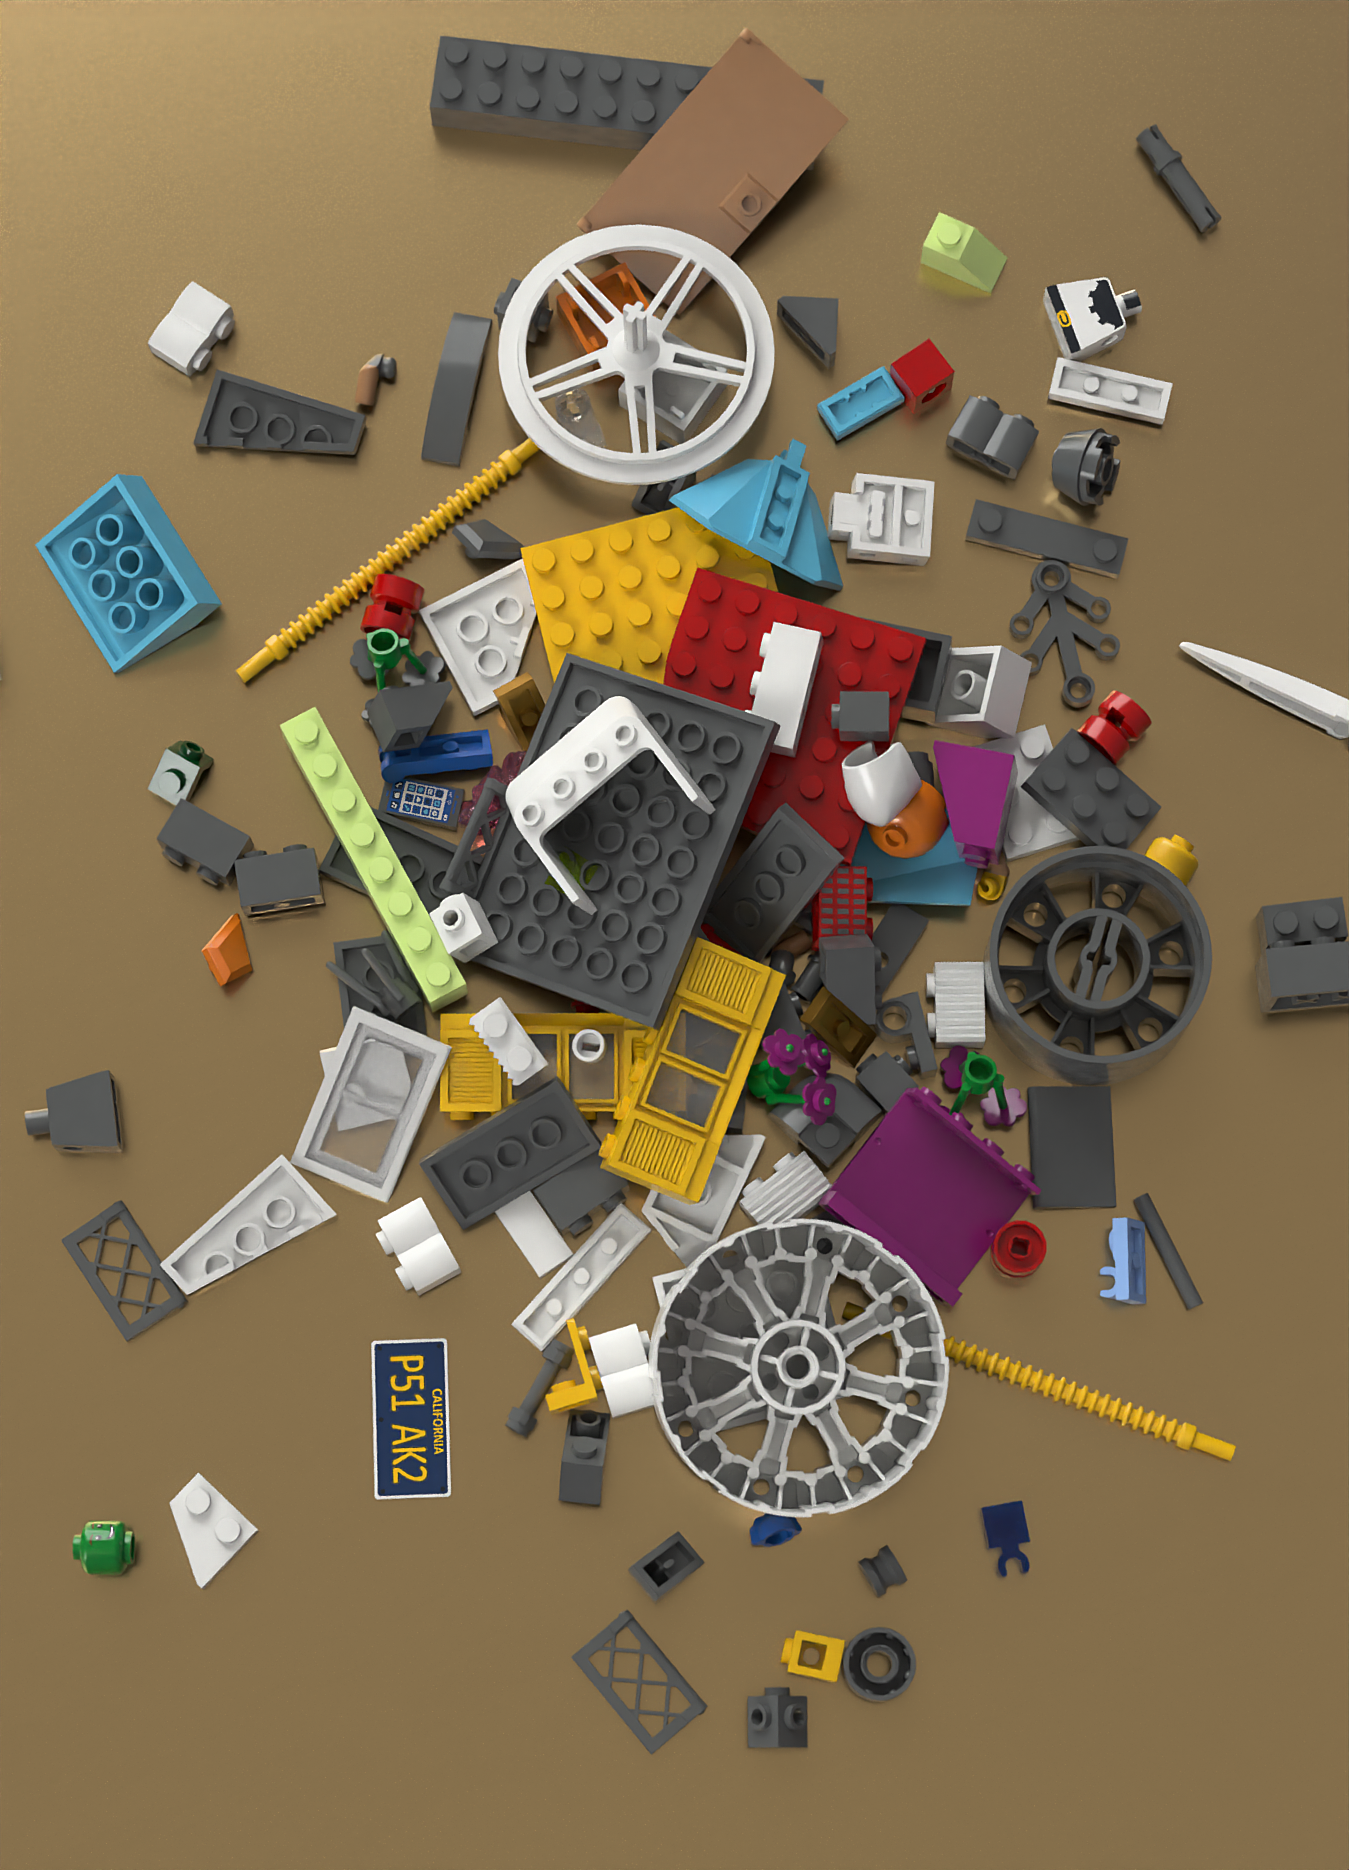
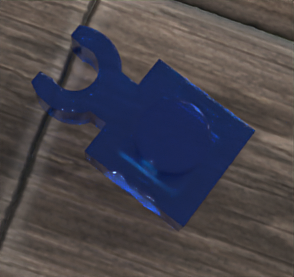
M1022 1500L982 1507L980 1510L988 1550L997 1548L1001 1550V1556L997 1561V1571L1000 1577L1007 1576L1006 1562L1009 1559L1018 1560L1021 1565L1022 1574L1028 1573L1030 1567L1029 1560L1019 1549V1544L1030 1542Z

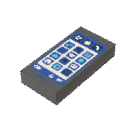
M404 777L403 780L397 783L385 781L378 810L398 819L457 831L465 789Z

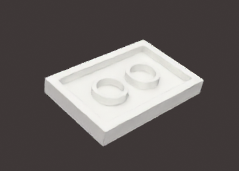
M1045 724L1015 733V738H999L974 746L975 748L1015 755L1018 775L1002 846L1006 862L1080 840L1020 787L1053 749Z

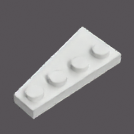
M281 1154L167 1257L160 1266L186 1295H189L337 1214Z

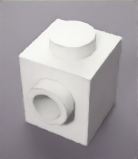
M464 893L445 898L440 903L439 908L429 913L448 954L464 963L498 943L480 903Z

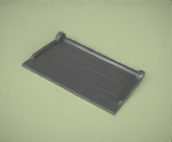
M1111 1086L1028 1087L1031 1173L1035 1176L1033 1183L1042 1190L1039 1195H1032L1033 1209L1117 1207Z

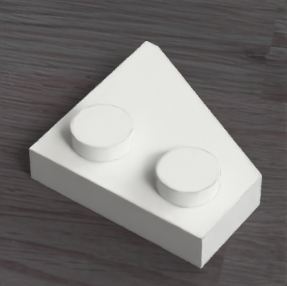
M197 1473L169 1503L196 1582L202 1589H205L259 1531L200 1473Z

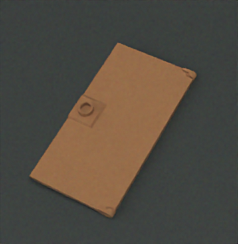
M745 27L736 41L576 225L586 234L608 227L623 225H652L675 229L711 244L730 258L845 126L849 118L766 46L751 30ZM628 250L609 253L620 264L625 262L630 272L655 295H657L681 261V258L655 251ZM689 263L663 301L669 307L695 265ZM701 272L678 309L677 314L679 316L712 279L706 272Z

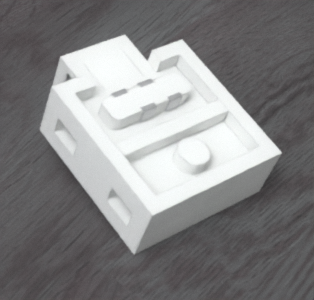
M857 473L851 483V494L835 492L830 500L828 538L830 540L848 541L847 558L925 566L930 558L935 481Z

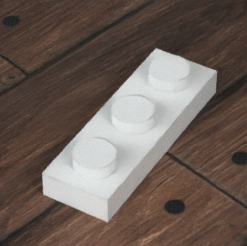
M1058 357L1048 399L1163 425L1173 383Z

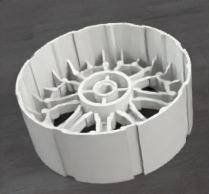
M789 1219L779 1224H773L772 1222L763 1223L734 1233L708 1248L684 1270L686 1274L668 1292L657 1315L650 1341L648 1369L654 1389V1394H651L653 1405L667 1439L680 1458L702 1480L707 1479L714 1484L713 1488L729 1499L754 1510L787 1517H812L813 1513L827 1512L833 1514L861 1505L890 1488L913 1466L911 1462L929 1444L941 1418L948 1388L949 1357L945 1356L943 1339H946L944 1328L930 1294L915 1272L898 1255L893 1256L881 1247L883 1244L873 1237L848 1226L816 1219ZM821 1238H828L832 1242V1250L828 1254H822L817 1250V1242ZM728 1250L735 1251L739 1256L738 1263L733 1267L727 1266L723 1262V1255ZM786 1260V1263H804L803 1277H805L799 1306H795L790 1320L781 1308L776 1307L762 1284L764 1279L759 1268L776 1264L775 1261ZM837 1273L850 1280L855 1279L862 1285L861 1288L873 1301L864 1308L863 1313L843 1325L837 1324L826 1329V1313H824L830 1284H834ZM728 1287L731 1288L737 1297L740 1296L755 1320L753 1325L758 1334V1339L749 1337L739 1339L713 1332V1328L701 1324L709 1310L707 1305L713 1297L718 1298ZM899 1295L905 1297L908 1303L907 1308L902 1312H897L892 1307V1300ZM677 1326L681 1330V1338L677 1342H670L666 1339L665 1332L668 1327ZM888 1331L891 1332L899 1355V1359L896 1360V1376L884 1375L881 1377L857 1370L858 1367L845 1362V1358L855 1351L854 1347L877 1333L881 1335ZM777 1333H784L788 1338V1344L783 1349H777L773 1345V1337ZM819 1343L826 1345L828 1348V1355L822 1360H818L817 1356L813 1353V1348ZM796 1354L802 1355L808 1363L807 1373L799 1379L791 1378L786 1372L787 1360ZM692 1356L700 1358L710 1356L733 1362L736 1367L749 1372L747 1376L737 1383V1387L714 1400L709 1398L698 1403L694 1387H690L689 1374H692ZM768 1373H773L777 1377L778 1382L775 1388L769 1390L763 1386L762 1378ZM810 1384L815 1385L818 1390L816 1398L806 1400L802 1394L803 1388ZM910 1390H916L920 1394L921 1399L916 1406H909L905 1402V1395ZM852 1394L877 1401L876 1404L888 1408L880 1422L882 1426L875 1435H871L861 1445L854 1436H850L838 1414L840 1410L835 1400L836 1395L850 1397ZM768 1404L766 1432L761 1449H757L753 1461L737 1453L733 1455L726 1449L727 1445L716 1433L727 1425V1421L750 1408L754 1410ZM802 1414H804L812 1426L815 1425L829 1449L826 1452L831 1462L830 1464L814 1468L813 1472L806 1473L802 1470H786L788 1461L786 1456L793 1428H797ZM682 1421H690L694 1426V1431L689 1437H683L678 1432V1425ZM853 1466H859L863 1470V1478L859 1482H852L848 1478V1470ZM758 1479H765L769 1483V1491L764 1495L756 1494L753 1489V1485Z

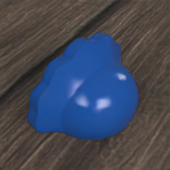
M765 1513L763 1516L755 1519L750 1529L751 1544L766 1547L777 1546L802 1531V1527L795 1517Z

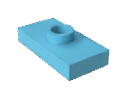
M882 366L817 404V410L838 441L904 402L905 397L886 368Z

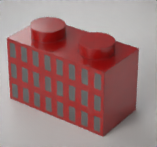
M839 866L812 900V951H819V937L868 934L872 941L873 919L867 918V902H871L873 898V879L867 877V867Z

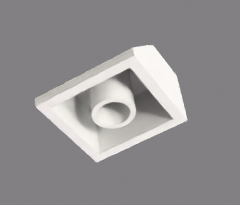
M1003 646L952 648L935 724L925 723L930 726L981 738H1015L1032 662Z

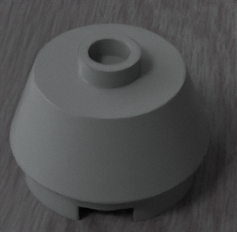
M1102 428L1066 433L1052 458V481L1054 487L1083 506L1089 503L1103 505V497L1101 496L1104 490H1113L1120 468V460L1113 458L1114 446L1117 447L1120 444L1119 438L1116 435L1107 434Z

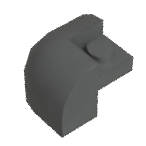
M827 1073L824 1079L826 1083L833 1084L836 1088L835 1112L832 1116H827L823 1125H814L810 1116L804 1115V1104L778 1103L768 1113V1118L794 1143L798 1145L801 1142L827 1168L852 1142L855 1144L883 1115V1110L859 1087L842 1075ZM815 1074L809 1075L796 1084L788 1094L802 1095L804 1086L808 1083H814L817 1077Z

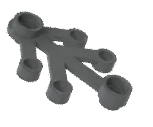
M1046 560L1038 564L1034 569L1031 578L1034 592L1021 612L1011 618L1009 631L1017 639L1029 637L1034 626L1033 619L1048 600L1051 617L1030 649L1024 651L1020 656L1023 658H1034L1038 665L1030 669L1029 676L1038 674L1042 667V658L1057 637L1067 678L1062 688L1063 698L1070 706L1084 707L1093 699L1095 683L1089 675L1082 673L1073 635L1093 646L1096 655L1102 660L1114 659L1119 652L1120 642L1116 636L1104 634L1069 613L1064 597L1086 609L1088 619L1094 623H1102L1108 619L1111 605L1106 598L1095 597L1072 583L1070 571L1063 563L1056 560ZM1048 575L1055 576L1058 584L1048 586L1044 582V578ZM1099 604L1105 608L1106 612L1103 615H1095L1091 607ZM1018 620H1023L1028 624L1029 628L1025 631H1019L1015 628L1014 623ZM1111 642L1115 650L1106 653L1101 649L1100 644ZM1081 687L1085 691V696L1075 698L1071 694V689Z

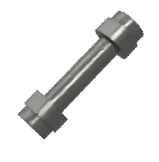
M553 1339L551 1344L547 1345L542 1354L546 1361L519 1409L514 1406L512 1407L507 1416L509 1419L505 1424L507 1428L524 1437H527L528 1433L534 1429L538 1421L533 1417L560 1368L567 1370L575 1350L556 1339Z

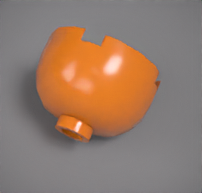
M921 780L922 787L907 806L886 826L879 827L866 822L872 841L880 850L892 857L908 859L923 856L938 844L949 825V817L947 818L944 810L946 808L944 797L934 786Z

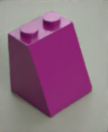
M934 740L933 750L959 857L965 858V864L977 868H988L989 863L999 865L1018 775L1015 755Z

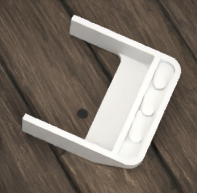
M622 696L609 698L517 776L509 784L506 791V803L521 834L571 902L590 915L595 913L597 908L544 836L644 750H653L694 804L709 815L716 810L639 708L629 699Z

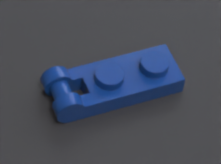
M488 729L425 736L418 748L383 752L381 745L378 748L381 776L388 783L400 782L407 775L436 774L443 771L474 770L480 767L493 766Z

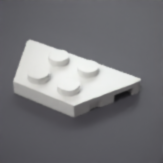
M761 1134L724 1135L699 1203L688 1205L651 1189L641 1211L686 1268L700 1254L718 1242L767 1137Z

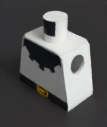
M1105 277L1048 286L1045 289L1043 298L1045 309L1064 358L1081 362L1121 341L1127 328L1124 318L1142 312L1141 302L1135 290L1115 296L1110 280Z

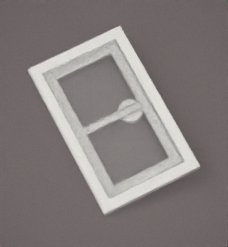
M354 1006L290 1163L388 1203L452 1047Z

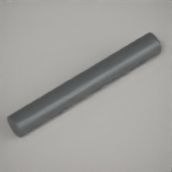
M1145 1193L1135 1198L1134 1202L1188 1310L1203 1304L1149 1194Z

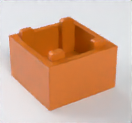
M625 262L590 279L594 286L622 314L623 308L627 303L634 306L637 301L644 304V312L649 306ZM581 285L574 287L606 324L613 320ZM567 292L556 296L557 314L581 357L606 347L608 344L607 338ZM597 362L595 364L588 366L587 368L590 372L600 369L601 367L599 365V362Z

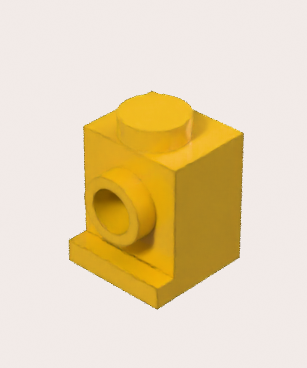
M796 1630L794 1639L785 1637L780 1662L788 1664L787 1673L836 1684L845 1640ZM807 1649H815L819 1653V1661L816 1664L810 1665L804 1661L803 1654Z

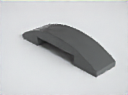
M458 312L453 314L432 392L422 446V460L460 467L468 432L467 423L482 358L485 357L492 319Z

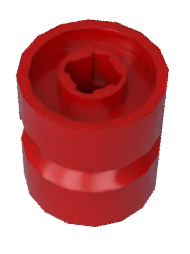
M391 574L376 575L370 593V599L374 604L367 606L360 625L361 631L368 634L381 628L390 629L397 634L399 639L406 638L410 642L415 626V620L411 615L418 613L425 593L424 588L400 576Z
M1114 690L1099 705V716L1091 715L1077 732L1116 766L1129 751L1130 746L1128 742L1138 741L1151 726L1152 722L1147 713L1134 700Z
M1015 1220L1005 1224L997 1232L990 1248V1261L994 1270L1001 1277L1011 1281H1022L1031 1277L1039 1269L1047 1252V1242L1043 1232L1035 1224L1028 1221Z

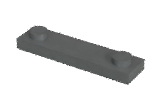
M976 499L965 540L1042 560H1056L1065 566L1118 579L1129 538Z

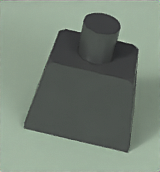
M110 1070L46 1089L47 1109L25 1111L28 1135L50 1133L52 1146L57 1151L123 1152L115 1077Z

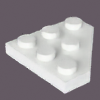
M523 559L419 610L421 619L473 716L498 705L499 703L493 690L517 677L537 616Z

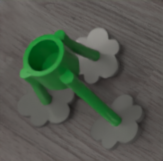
M381 628L374 632H369L366 635L367 640L359 639L353 644L354 654L350 657V665L358 668L359 676L365 680L376 677L377 692L386 688L385 675L389 673L390 669L397 666L402 655L407 657L405 662V669L407 671L403 674L402 680L410 686H415L425 681L440 682L439 674L446 667L445 661L441 657H435L431 651H425L421 656L416 655L410 648L408 639H399L397 634L390 629ZM375 698L365 703V710L361 713L362 719L369 722L371 727L372 724L367 711Z

